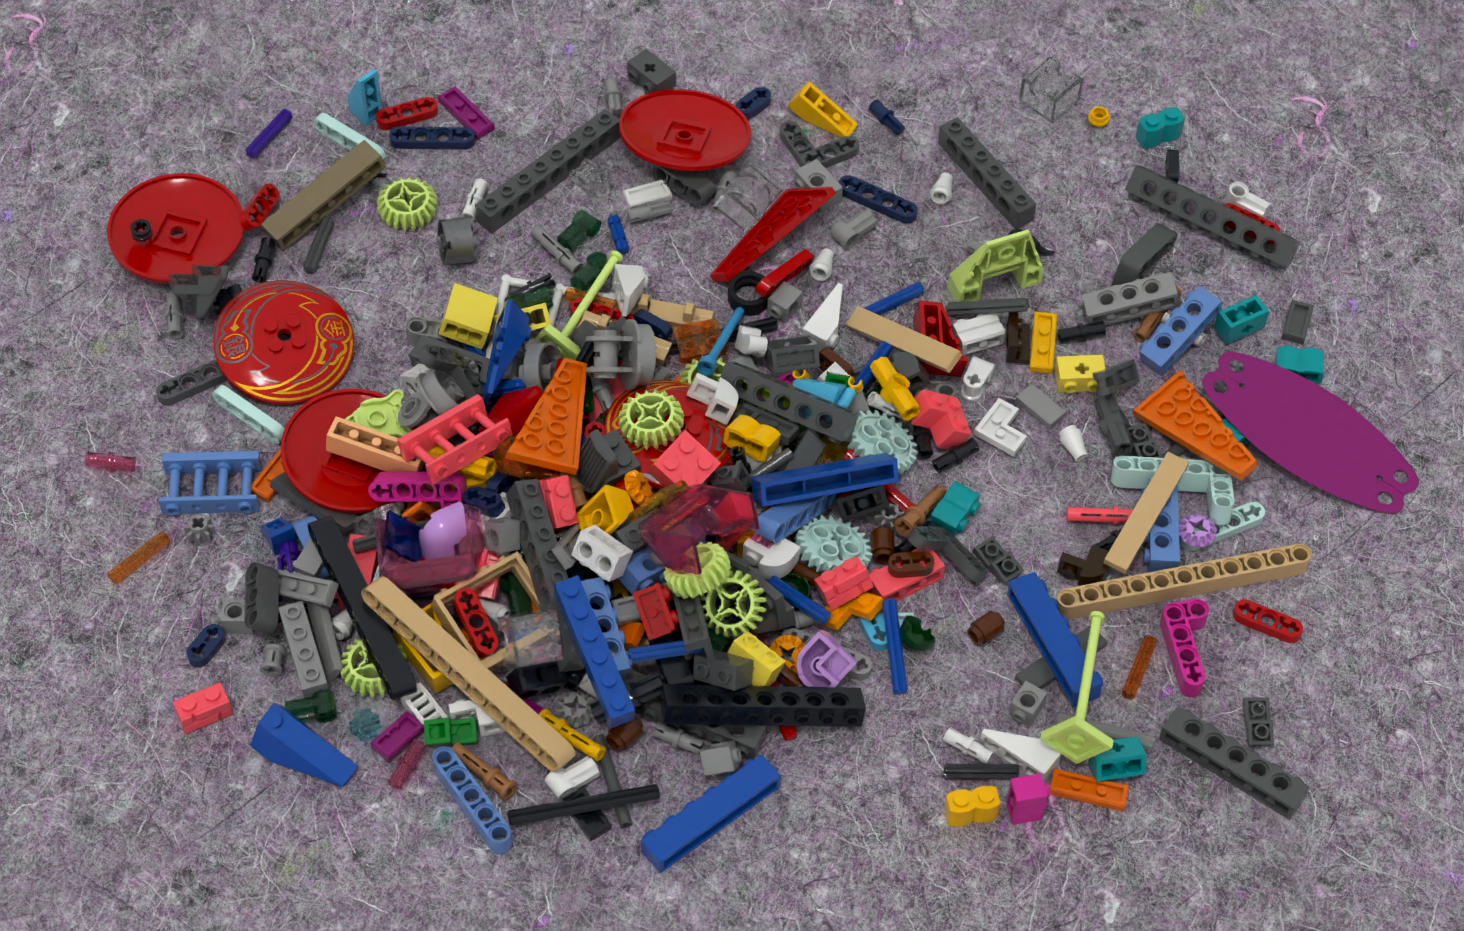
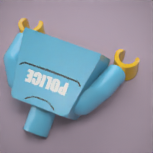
M805 369L801 376L798 370L792 372L795 378L792 382L793 386L845 408L849 407L856 393L861 392L864 387L862 380L857 385H853L855 382L854 377L848 379L849 387L846 388L845 384L810 379ZM806 406L804 413L808 418L811 416V409ZM830 415L826 416L825 422H832Z

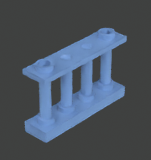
M259 451L162 454L165 474H170L169 497H159L162 514L232 512L247 514L259 512L257 495H251L252 473L261 472L262 468ZM243 472L241 495H227L228 473ZM205 473H218L217 496H203ZM181 474H194L193 496L178 497Z

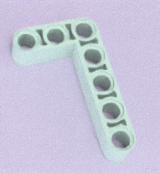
M1118 456L1113 461L1111 483L1121 488H1146L1148 479H1152L1164 458ZM1185 459L1189 461V465L1177 484L1178 491L1206 492L1210 520L1218 525L1228 524L1231 520L1234 505L1231 475L1207 460Z

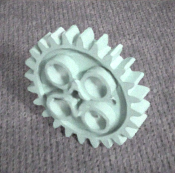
M870 410L865 411V413L859 411V417L851 439L847 441L850 442L848 448L855 450L852 454L853 456L864 457L888 453L897 458L898 472L900 474H903L905 470H909L916 460L915 456L918 451L915 450L917 444L912 442L913 436L907 435L909 429H902V422L895 423V417L889 419L885 412L881 416L877 410L873 414Z
M820 515L819 520L814 518L799 528L795 536V544L801 547L800 554H803L801 560H808V567L816 566V572L832 570L841 565L845 560L856 556L867 569L873 554L871 553V546H869L870 540L864 539L865 533H858V526L852 528L850 527L851 522L849 521L844 524L842 523V518L835 521L832 515L829 516V519H825L823 515Z

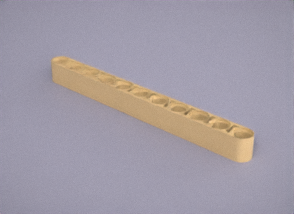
M1294 544L1061 590L1057 595L1056 602L1061 616H1065L1067 620L1090 616V613L1093 611L1106 613L1266 582L1305 573L1312 552L1304 544Z
M381 576L361 591L364 602L548 770L557 772L575 757L573 746L388 578Z

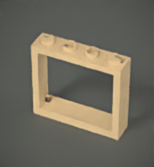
M518 552L512 555L501 556L496 564L490 567L485 565L476 571V575L470 578L465 576L459 579L454 587L448 590L443 588L438 594L434 595L431 608L446 631L478 661L480 659L445 606L453 603L456 592L459 589L470 588L476 590L512 570L542 615L528 567ZM546 625L480 662L491 672L499 669L527 653V649L537 647L550 640Z

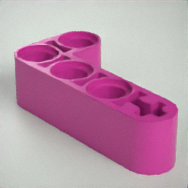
M380 472L376 475L368 489L369 495L376 501L440 502L441 509L461 501L465 509H468L463 500V494L467 490V483L465 477L459 472L449 475L434 485L430 483L427 472ZM402 484L407 485L410 489H405ZM425 484L431 485L433 489L427 488ZM449 484L455 485L457 489H452Z
M1201 599L1167 604L1164 607L1160 620V627L1179 689L1187 697L1198 696L1205 681V672L1192 631L1200 630L1204 627L1209 613L1208 604Z

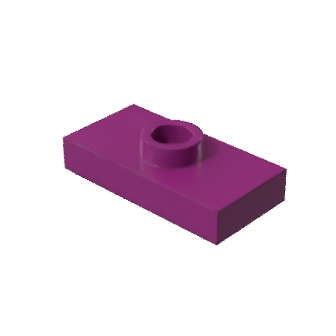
M406 711L370 743L371 748L389 763L424 732V725Z

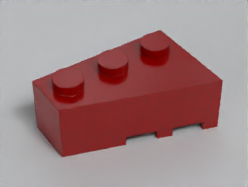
M919 300L913 315L914 331L953 347L962 353L959 347L960 342L952 332V324L943 304ZM962 354L951 372L947 373L918 360L927 370L928 374L962 377L968 363L966 355Z

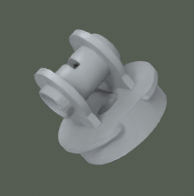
M628 319L622 327L620 336H617L616 330H595L594 336H586V342H594L595 352L594 367H586V373H594L595 379H616L617 373H620L622 384L628 391L634 390L636 386H648L651 383L656 363V345L654 333L650 325L637 324L634 319ZM618 342H620V347H622V365L618 367Z
M529 339L525 344L526 352L518 351L500 382L520 378L523 379L526 388L538 385L544 393V390L554 376L557 361L559 358H562L558 347L552 342L543 343L539 339Z
M432 369L427 374L420 373L416 377L420 392L412 394L403 402L398 414V422L406 429L415 426L420 427L466 401L467 398L449 372Z

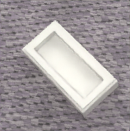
M658 180L623 190V197L628 208L632 209L645 206L646 203L653 205L672 200V193L667 185L664 184V181Z

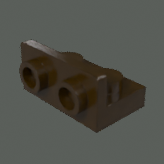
M1008 312L1006 362L1029 363L1030 324L1022 323V318H1018V312Z

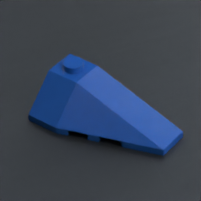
M508 299L496 321L483 395L484 404H487L524 340L528 341L531 333V327L528 326L529 317L512 300Z
M273 703L258 722L250 744L253 749L268 761L342 787L346 785L359 768L356 763L293 713L277 703Z

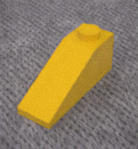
M810 81L796 92L787 105L804 121L841 138L850 136L858 125L855 120Z

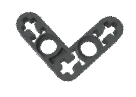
M786 121L780 126V138L800 167L817 159L825 168L857 156L859 152V141L853 136H845L814 148L796 122ZM797 144H802L806 146V148L803 150H798L794 146ZM833 152L836 155L834 157H827L824 153Z
M426 344L417 352L419 360L426 367L451 372L467 400L477 394L483 398L484 388L461 353L453 349Z
M916 526L907 536L909 542L920 550H942L974 582L980 583L988 573L987 569L946 528Z

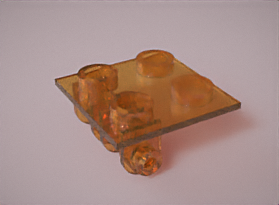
M717 318L672 326L680 353V363H691L696 357L699 361L702 355L709 354L721 334ZM726 345L720 352L718 356L719 358L722 357V355H726Z

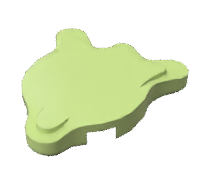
M400 389L393 390L388 396L383 398H372L360 403V407L345 419L396 438H400L413 431L412 428L406 429L402 427L398 422V414L404 400V392Z

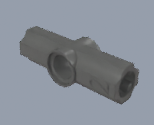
M1111 393L1097 396L1094 402L1101 418L1098 422L1103 433L1109 439L1113 453L1116 456L1130 454L1134 447L1128 431L1130 424L1120 409L1115 395Z

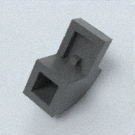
M897 352L892 354L894 361L891 364L897 373L902 374L909 380L910 386L908 390L910 393L931 384L927 370L912 353Z

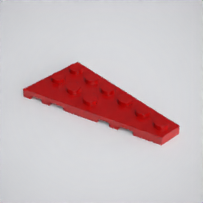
M832 187L786 189L710 274L714 282H730L732 277L743 271L836 194Z

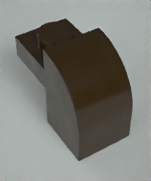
M1092 545L1086 560L1063 552L1059 560L1057 573L1067 578L1077 579V586L1106 581L1111 567L1104 564V559L1109 551Z

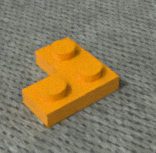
M864 592L832 611L826 605L825 609L831 612V618L823 626L838 631L852 614L871 621L882 609L884 600L880 596Z

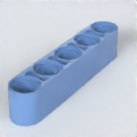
M836 493L776 504L757 518L753 531L774 543H778L828 510L835 500Z
M449 747L437 748L432 756L435 774L490 850L496 854L507 853L512 847L510 827L456 753ZM442 761H449L448 764H440ZM457 779L464 780L461 783H454ZM470 798H476V799H477V800L474 801V802H468V801H467V800L470 799ZM484 817H490V818H491V819L488 820V821H482V820H481V819L484 818ZM498 836L505 837L503 840H495Z

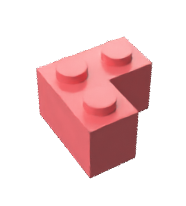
M924 389L914 397L921 411L917 417L911 419L912 425L930 428L937 448L948 450L953 446L957 447L972 435L968 421L962 411L961 403L957 397Z

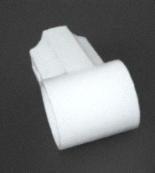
M1241 182L1230 184L1224 200V204H1234L1264 218L1271 203L1250 193L1248 187Z
M587 756L566 769L560 768L557 772H550L545 778V782L556 798L562 801L563 798L577 791L578 788L599 777L600 772L594 760Z

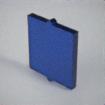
M389 510L386 513L383 547L397 554L399 558L403 557L416 564L419 556V530H421V527L408 521L406 517H401Z

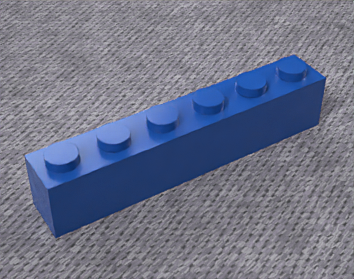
M888 453L751 477L753 501L762 507L899 482L897 458Z
M1036 572L1008 581L1007 596L1040 652L1045 657L1073 707H1076L1086 653L1084 654L1081 649L1077 635H1073L1070 631L1067 618L1061 616L1056 600L1049 596L1044 580H1040ZM1094 670L1088 702L1100 698L1101 687L1103 686L1101 675L1098 672L1095 673Z
M577 575L555 583L554 596L609 728L611 729L634 720V706L579 576Z
M762 754L756 759H749L739 771L729 773L718 786L708 788L701 798L696 801H690L680 813L675 816H669L656 830L652 829L645 833L641 840V852L657 871L662 873L781 787V775Z

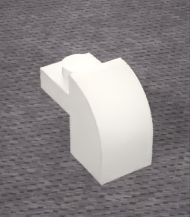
M699 373L694 377L686 394L708 405L705 416L725 425L728 424L734 413L739 399L736 389L728 381L720 377L717 382Z
M748 538L743 544L742 558L751 565L758 566V574L764 579L770 580L772 576L782 578L789 574L799 561L801 547L784 538L778 543H774L768 549Z
M458 700L453 704H448L451 720L475 717L481 737L505 732L498 723L472 700Z

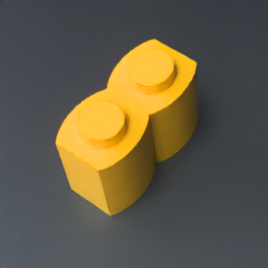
M739 415L725 429L723 442L730 448L739 446V451L742 446L745 449V453L751 458L758 461H766L779 447L781 433L769 425L759 424L749 416Z
M981 786L972 791L961 789L948 793L944 806L947 824L960 827L968 825L972 821L987 823L998 818L1001 803L997 787Z

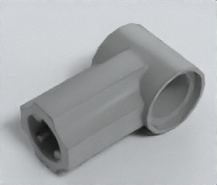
M862 210L847 221H838L832 227L830 235L843 247L850 249L856 245L860 236L876 226L877 221L870 210Z

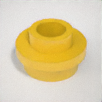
M1102 106L1094 107L1088 114V121L1094 126L1103 127L1109 123L1110 115L1108 110Z

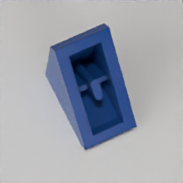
M283 517L259 526L274 556L279 555L278 547L281 543L286 541L296 543L293 526Z

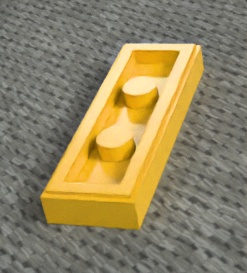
M1034 311L1029 367L1031 372L1049 374L1053 372L1057 314Z

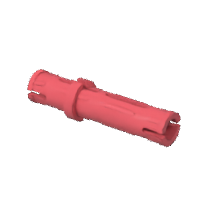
M1113 506V508L1067 507V522H1106L1118 525V523H1126L1134 509H1119L1118 506ZM1080 514H1101V516H1081ZM1106 514L1126 515V517H1108Z

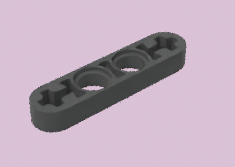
M213 360L158 385L156 393L158 401L163 405L169 406L228 380L221 373L217 361ZM210 371L217 373L213 378L204 377ZM186 381L195 382V385L190 388L183 386ZM168 391L171 395L167 396L164 393Z

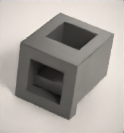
M739 460L736 461V465L718 467L716 473L710 476V485L716 491L719 498H725L731 491L746 494L751 476L742 461Z

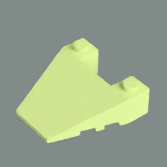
M1029 229L985 242L951 272L948 289L955 302L980 300L984 279L1010 271L1021 289L1042 283L1044 268Z

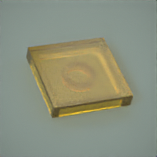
M681 480L662 488L629 513V519L633 522L655 508L660 510L689 488L685 480Z

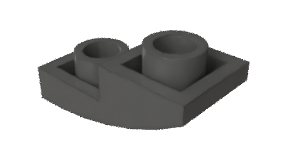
M1146 423L1128 427L1134 444L1132 448L1133 456L1163 458L1156 439H1152Z
M991 536L972 550L982 564L1003 584L1024 572V569L1010 551L1006 553L994 536Z
M1269 697L1243 698V714L1248 746H1273L1274 732L1273 720L1270 719Z

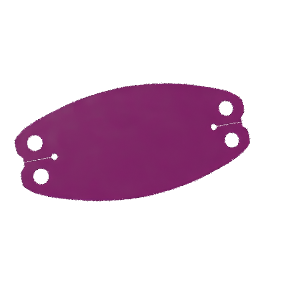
M1224 352L1218 359L1219 367L1216 371L1208 372L1202 379L1203 387L1210 399L1242 435L1277 464L1323 491L1372 510L1384 513H1398L1404 505L1403 497L1405 494L1413 492L1419 484L1418 477L1408 461L1373 424L1331 392L1292 371L1246 354ZM1233 360H1238L1243 364L1244 369L1241 372H1234L1230 369L1229 363ZM1215 381H1223L1227 385V391L1225 393L1216 392L1213 388V383ZM1238 383H1243L1244 388H1240ZM1397 470L1404 471L1408 476L1407 482H1397L1394 479V472ZM1381 476L1382 480L1379 481L1376 477ZM1380 492L1389 493L1392 496V503L1388 505L1381 503L1378 499V494Z

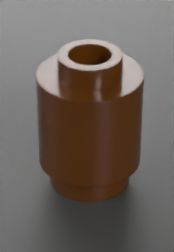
M884 526L877 527L870 533V546L874 562L887 564L890 556L895 554L894 532Z
M989 611L972 622L967 632L975 644H985L1004 631L1005 621L998 612Z
M634 716V720L611 728L606 736V741L617 752H620L622 749L625 750L643 734V724Z

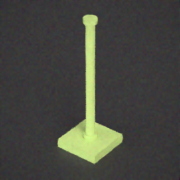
M611 251L609 260L562 332L548 323L532 339H539L543 343L552 342L560 350L563 359L576 360L581 349L569 339V336L613 271L615 264H619L622 261L623 256L621 253Z
M1099 611L1091 612L1089 617L1091 626L1076 715L1041 731L1040 736L1042 742L1076 764L1113 747L1112 738L1085 721L1100 627L1105 618V615Z

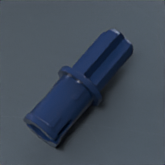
M878 99L871 102L868 109L880 120L881 125H886L896 135H900L905 130V126L894 116L892 110H888Z

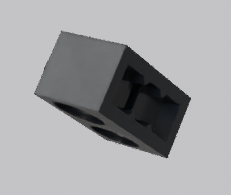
M556 659L517 666L506 676L509 689L521 699L558 692L568 683L566 672L560 673Z

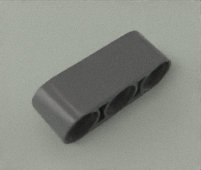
M658 165L652 169V175L656 181H664V184L672 192L695 206L701 205L716 193L713 182L697 171L674 170Z
M256 562L249 565L245 575L244 622L247 628L272 634L278 624L279 574L277 569Z

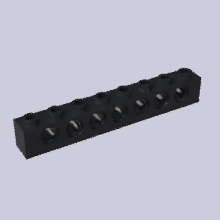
M663 684L660 698L663 724L861 727L866 711L861 688L746 686L734 691L716 685Z

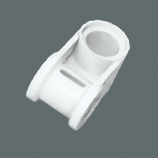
M973 356L963 379L964 385L961 395L965 400L975 402L981 398L987 384L991 381L996 364Z

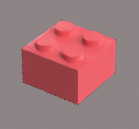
M684 430L653 463L648 472L680 502L684 503L715 471L721 462Z

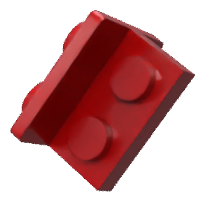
M658 582L653 586L632 593L649 641L680 631L677 611L675 609L672 610L670 604L674 599L667 586Z

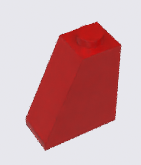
M537 385L502 394L487 417L495 424L507 418L510 421L513 438H515L523 428L543 392ZM482 425L478 429L479 433L486 430Z

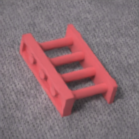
M477 394L397 439L401 456L406 462L418 456L426 463L425 466L430 483L434 485L514 438L510 421L506 418L495 424L487 417L483 398ZM479 422L486 430L474 435L467 428ZM459 434L466 441L455 447L447 439ZM439 445L446 453L434 458L427 451Z

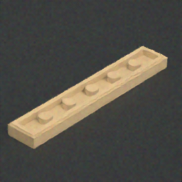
M859 306L846 322V326L849 329L880 343L885 341L892 348L900 352L912 353L918 360L947 373L951 372L962 356V353L953 347Z
M1170 452L1166 453L1105 557L1104 564L1126 574L1186 471L1189 461Z

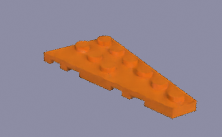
M567 358L563 359L551 382L544 390L543 395L530 413L523 428L507 451L506 459L576 475L579 467L587 363Z
M1181 370L1133 410L1134 417L1240 481L1257 467V460L1242 443L1237 441L1231 429L1222 423L1221 417L1206 399L1196 392L1195 386L1186 380L1185 374Z

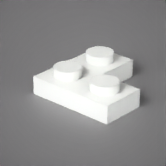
M998 398L974 429L975 436L1013 457L1026 442L1027 435L1009 426L1018 415L1019 408Z

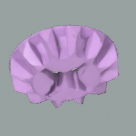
M1198 512L1194 515L1187 513L1179 522V536L1190 546L1205 547L1211 544L1216 537L1217 528L1215 523L1208 519L1207 515L1202 516ZM1202 525L1201 530L1193 534L1194 527Z

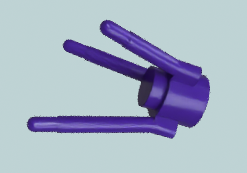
M286 541L278 547L280 555L277 558L278 569L284 571L285 565L288 567V571L292 573V561L297 560L302 551H298V546L295 542ZM278 596V602H281L282 596Z

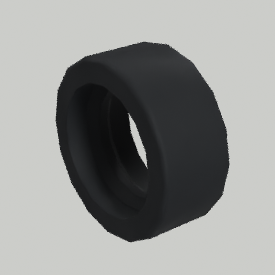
M746 271L732 277L728 284V302L734 311L737 307H742L744 309L743 315L752 316L760 314L767 309L768 298L771 294L765 298L760 297L752 301L741 299L736 295V291L742 287H756L764 276L757 272Z

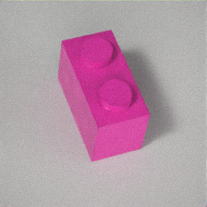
M1041 773L1010 779L1006 805L1012 825L1042 820L1044 810L1047 809L1046 800L1050 797V791L1047 782L1043 783Z

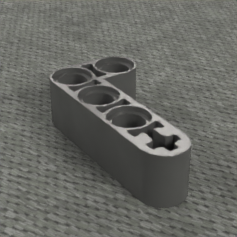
M1156 223L1122 256L1113 278L1112 286L1133 282L1136 279H1143L1144 274L1173 247L1178 233L1160 223Z

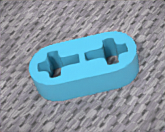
M879 611L874 617V625H872L871 621L859 617V625L871 648L877 651L886 650L888 645L885 621L881 612ZM876 632H878L881 638H884V641L876 639Z

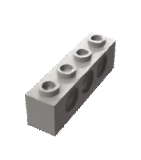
M1172 272L1160 273L1149 278L1136 279L1133 282L1113 285L1106 289L1093 290L1082 294L1089 324L1103 321L1105 325L1180 307Z
M303 601L278 607L305 704L330 698L326 677Z

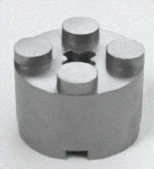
M472 217L438 221L437 236H440L438 247L443 264L453 265L476 262L475 249L478 248V239L476 235H472Z

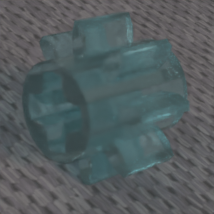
M370 708L353 712L354 719L349 721L351 734L359 737V741L377 737L375 731L381 728L379 716L371 713Z

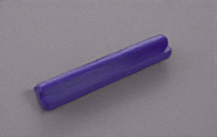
M282 109L245 149L247 156L256 158L292 119V113L287 109Z

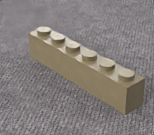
M365 140L355 145L344 157L338 159L333 166L321 173L317 179L307 187H304L290 201L285 202L273 215L266 218L261 224L266 235L275 240L276 245L284 252L324 217L329 215L385 169L386 165L381 155Z

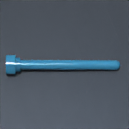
M742 307L735 309L709 354L700 358L696 366L700 374L711 376L717 368L716 359L744 314Z

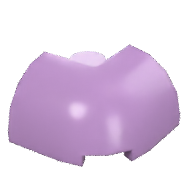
M461 501L430 515L431 519L424 526V529L419 530L422 556L428 562L435 565L457 563V555L475 548L473 537L476 536L469 514Z
M819 630L797 656L796 667L798 677L807 687H836L858 661L840 645V641L824 630Z

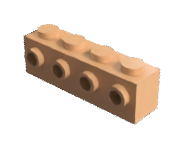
M337 416L326 435V451L386 472H421L425 464L418 456L406 462L401 456L397 442L399 438Z

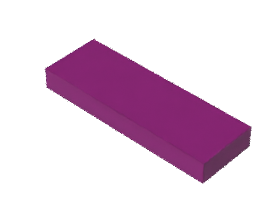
M456 86L438 96V102L460 124L472 129L477 140L495 130V125Z

